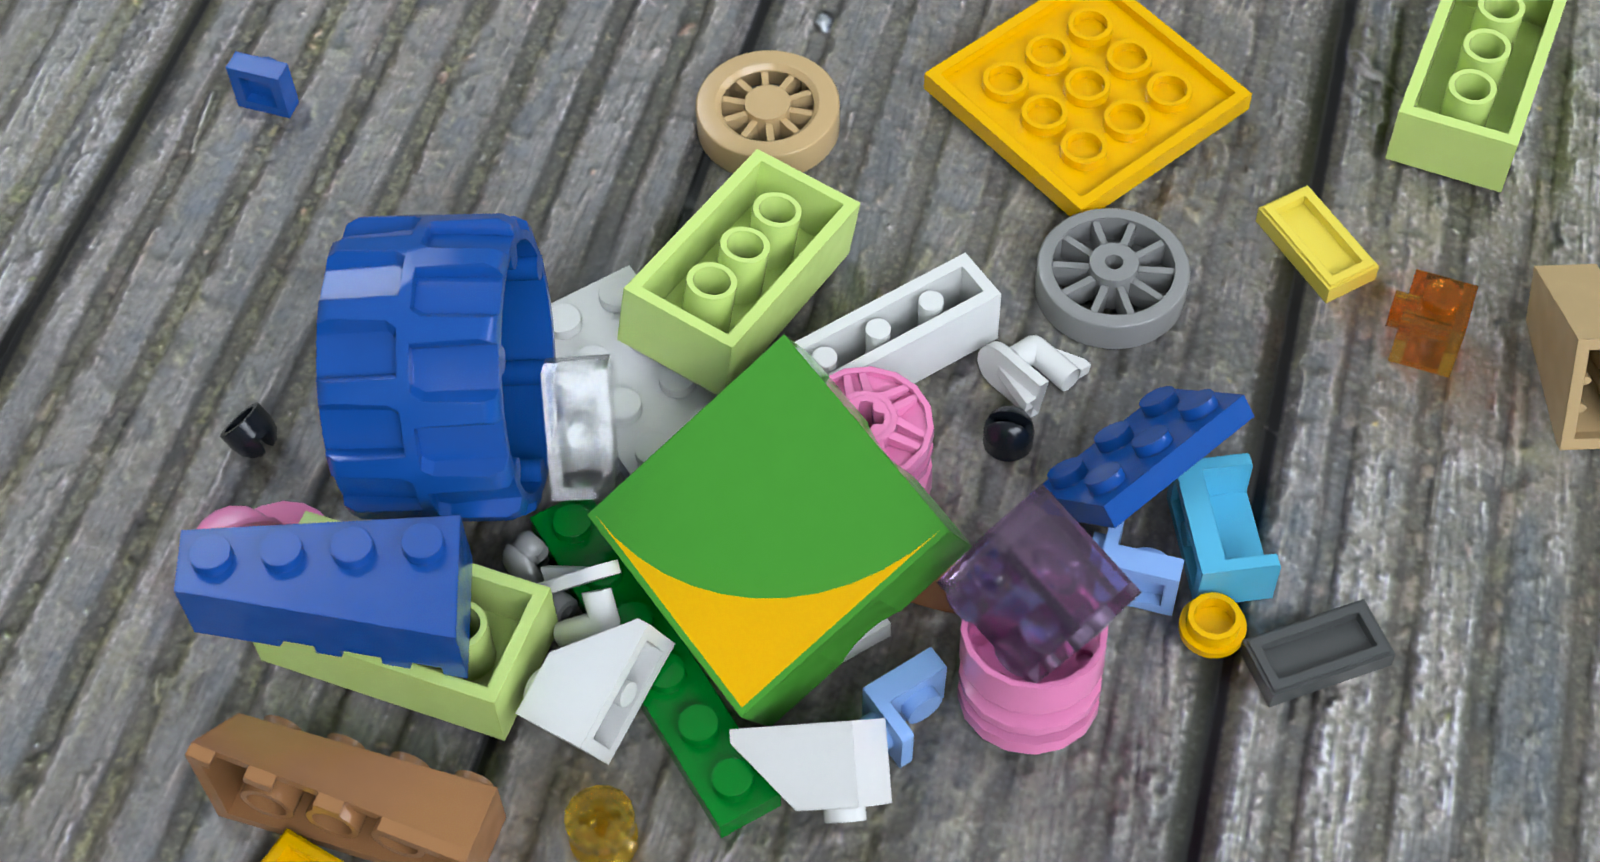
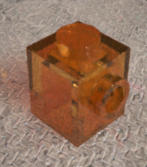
M1416 269L1409 293L1396 290L1385 326L1397 329L1388 361L1449 378L1466 333L1479 286Z

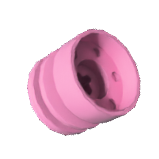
M872 366L845 368L829 375L867 420L870 430L885 453L894 463L914 476L927 493L930 494L932 488L931 456L933 453L934 424L931 405L919 387L897 372Z
M1024 568L1004 572L980 585L964 606L960 629V665L957 696L965 720L982 739L1006 751L1037 755L1061 750L1085 735L1098 715L1108 626L1090 641L1089 637L1080 628L1078 629V626L1101 607L1100 601L1081 582L1052 570ZM1075 629V633L1085 643L1066 661L1061 662L1062 659L1051 649L1071 630Z

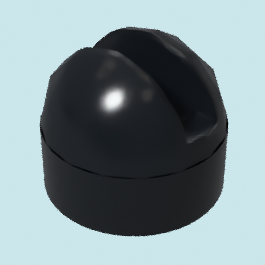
M256 402L235 417L222 431L220 438L233 451L243 457H262L266 451L260 440L267 445L274 446L277 440V426L269 413Z
M1001 406L992 411L983 429V445L988 454L1000 461L1013 462L1024 458L1031 451L1034 440V425L1026 411L1016 406Z

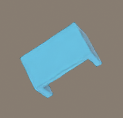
M1248 453L1202 458L1168 486L1166 497L1181 557L1185 559L1184 569L1192 599L1210 592L1224 594L1235 602L1273 597L1281 565L1277 554L1264 555L1247 494L1253 469L1251 457Z

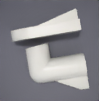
M1037 335L1027 336L1010 347L1002 342L993 341L980 349L977 358L983 377L1016 407L1025 410L1031 418L1039 413L1049 383L1047 379L1060 390L1066 391L1079 378L1088 374L1091 364L1086 359L1056 349L1045 339Z
M618 560L591 567L548 565L540 567L544 581L538 584L550 587L553 594L622 572ZM612 588L581 593L587 613L561 620L554 627V639L560 648L620 625V617Z

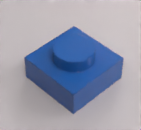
M235 51L226 66V70L238 106L290 118L299 104V99L288 63L277 61L271 57H258Z

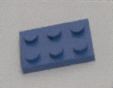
M1164 386L1149 392L1140 400V408L1124 421L1115 422L1101 429L1094 436L1093 440L1095 443L1077 457L1066 459L1050 469L1047 474L1048 480L1030 493L1036 508L1042 516L1116 528L1255 417L1245 395L1214 392L1212 389L1199 391L1174 389L1173 386Z

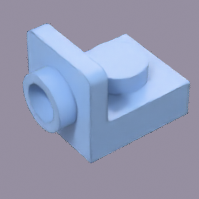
M1124 522L1116 528L1108 527L1107 534L1095 531L1086 565V570L1098 573L1094 596L1100 600L1172 616L1185 559L1167 556L1162 551L1150 547L1133 548L1120 545Z
M932 647L927 648L863 687L862 717L859 720L886 718L888 754L899 768L911 762L913 755L914 734L905 721L915 724L924 720L940 706L944 698L947 666Z

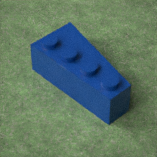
M461 515L181 530L174 592L194 632L274 646H281L284 641L314 646L316 653L338 657H342L344 651L380 657L385 665L411 669L412 663L442 668L444 675L468 679L472 554Z

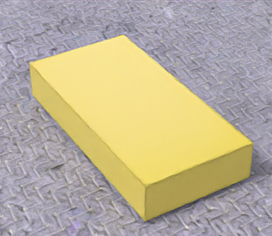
M1308 185L1258 208L1256 217L1258 225L1325 303L1376 279L1379 269L1377 263Z

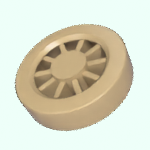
M765 50L745 53L731 58L716 67L705 78L697 93L695 111L700 144L711 160L731 173H734L756 149L801 172H805L819 164L831 152L839 136L840 98L833 79L818 64L794 53Z

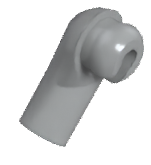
M520 532L512 545L506 543L503 550L502 561L508 574L534 583L543 582L542 572L537 565L548 556V547L532 532ZM565 591L553 593L552 597L558 622L573 617L578 608V601Z

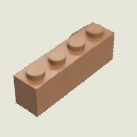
M237 713L192 741L185 753V757L218 816L281 835L287 828L315 845L372 862H488L506 819L498 788L494 787L492 782L482 775L467 770H458L454 775L429 768L420 758L405 752L395 751L390 756L369 751L358 741L343 734L330 733L324 738L303 732L295 723L276 715H266L262 720Z

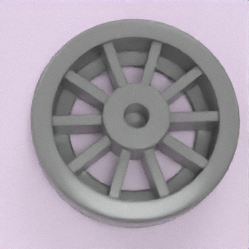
M1100 208L1087 210L1060 222L1048 233L1042 242L1036 264V299L1047 320L1061 333L1077 342L1104 349L1137 347L1159 338L1179 319L1184 309L1188 292L1190 263L1179 239L1157 220L1126 209ZM1090 300L1093 302L1090 310L1080 306ZM1132 304L1140 308L1142 311L1134 312ZM1105 308L1116 309L1118 315L1103 314Z

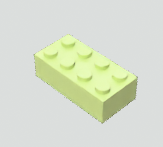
M1440 0L1398 111L1385 159L1501 193L1567 0Z
M756 149L623 288L617 340L718 395L761 356L850 252L861 203Z
M305 511L298 524L341 521ZM472 563L468 679L444 675L442 668L412 663L411 669L385 665L380 657L344 651L342 657L316 653L314 646L286 641L281 646L253 642L262 661L505 741L517 717L515 713L523 701L525 686L532 674L540 669L554 640V627L558 619L550 587Z

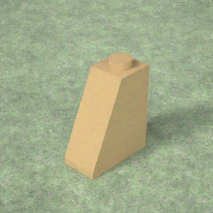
M1597 264L1534 266L1526 323L1556 444L1559 450L1600 449V268Z

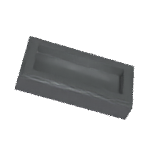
M1364 599L1244 639L1239 650L1268 707L1391 666L1396 655Z

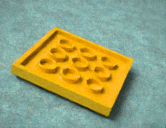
M1039 0L924 73V89L1070 217L1087 210L1105 208L1249 110L1252 93L1136 0Z

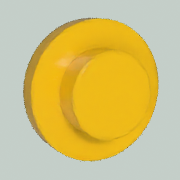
M1215 592L1202 594L1189 601L1182 609L1178 622L1179 636L1184 645L1193 653L1211 659L1224 658L1235 653L1241 647L1242 640L1245 639L1247 631L1246 619L1238 604L1232 598Z

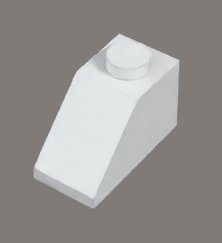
M637 618L551 651L542 667L529 678L524 689L523 701L515 714L609 765L675 643L650 624Z
M886 718L729 729L730 744L795 811L823 810L824 823H844L867 820L866 807L892 803Z

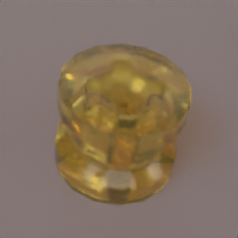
M594 785L582 789L572 797L565 809L564 825L575 860L577 862H630L638 850L639 831L636 825V816L632 802L624 792L610 785ZM597 819V826H595L593 829L590 828V826Z

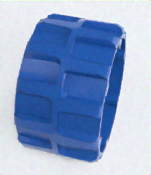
M503 213L363 216L346 224L342 239L332 243L327 257L326 270L318 302L316 327V386L321 428L331 476H334L338 488L343 495L344 506L354 516L373 520L461 515L462 522L511 521L535 511L541 502L553 450L556 416V353L549 286L543 258L531 226L521 218L508 216Z

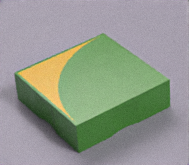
M786 335L781 336L587 514L739 716L766 726H773L838 668L855 644L868 631L881 621L903 610L973 547L916 478L894 463L876 441L867 420L812 355Z

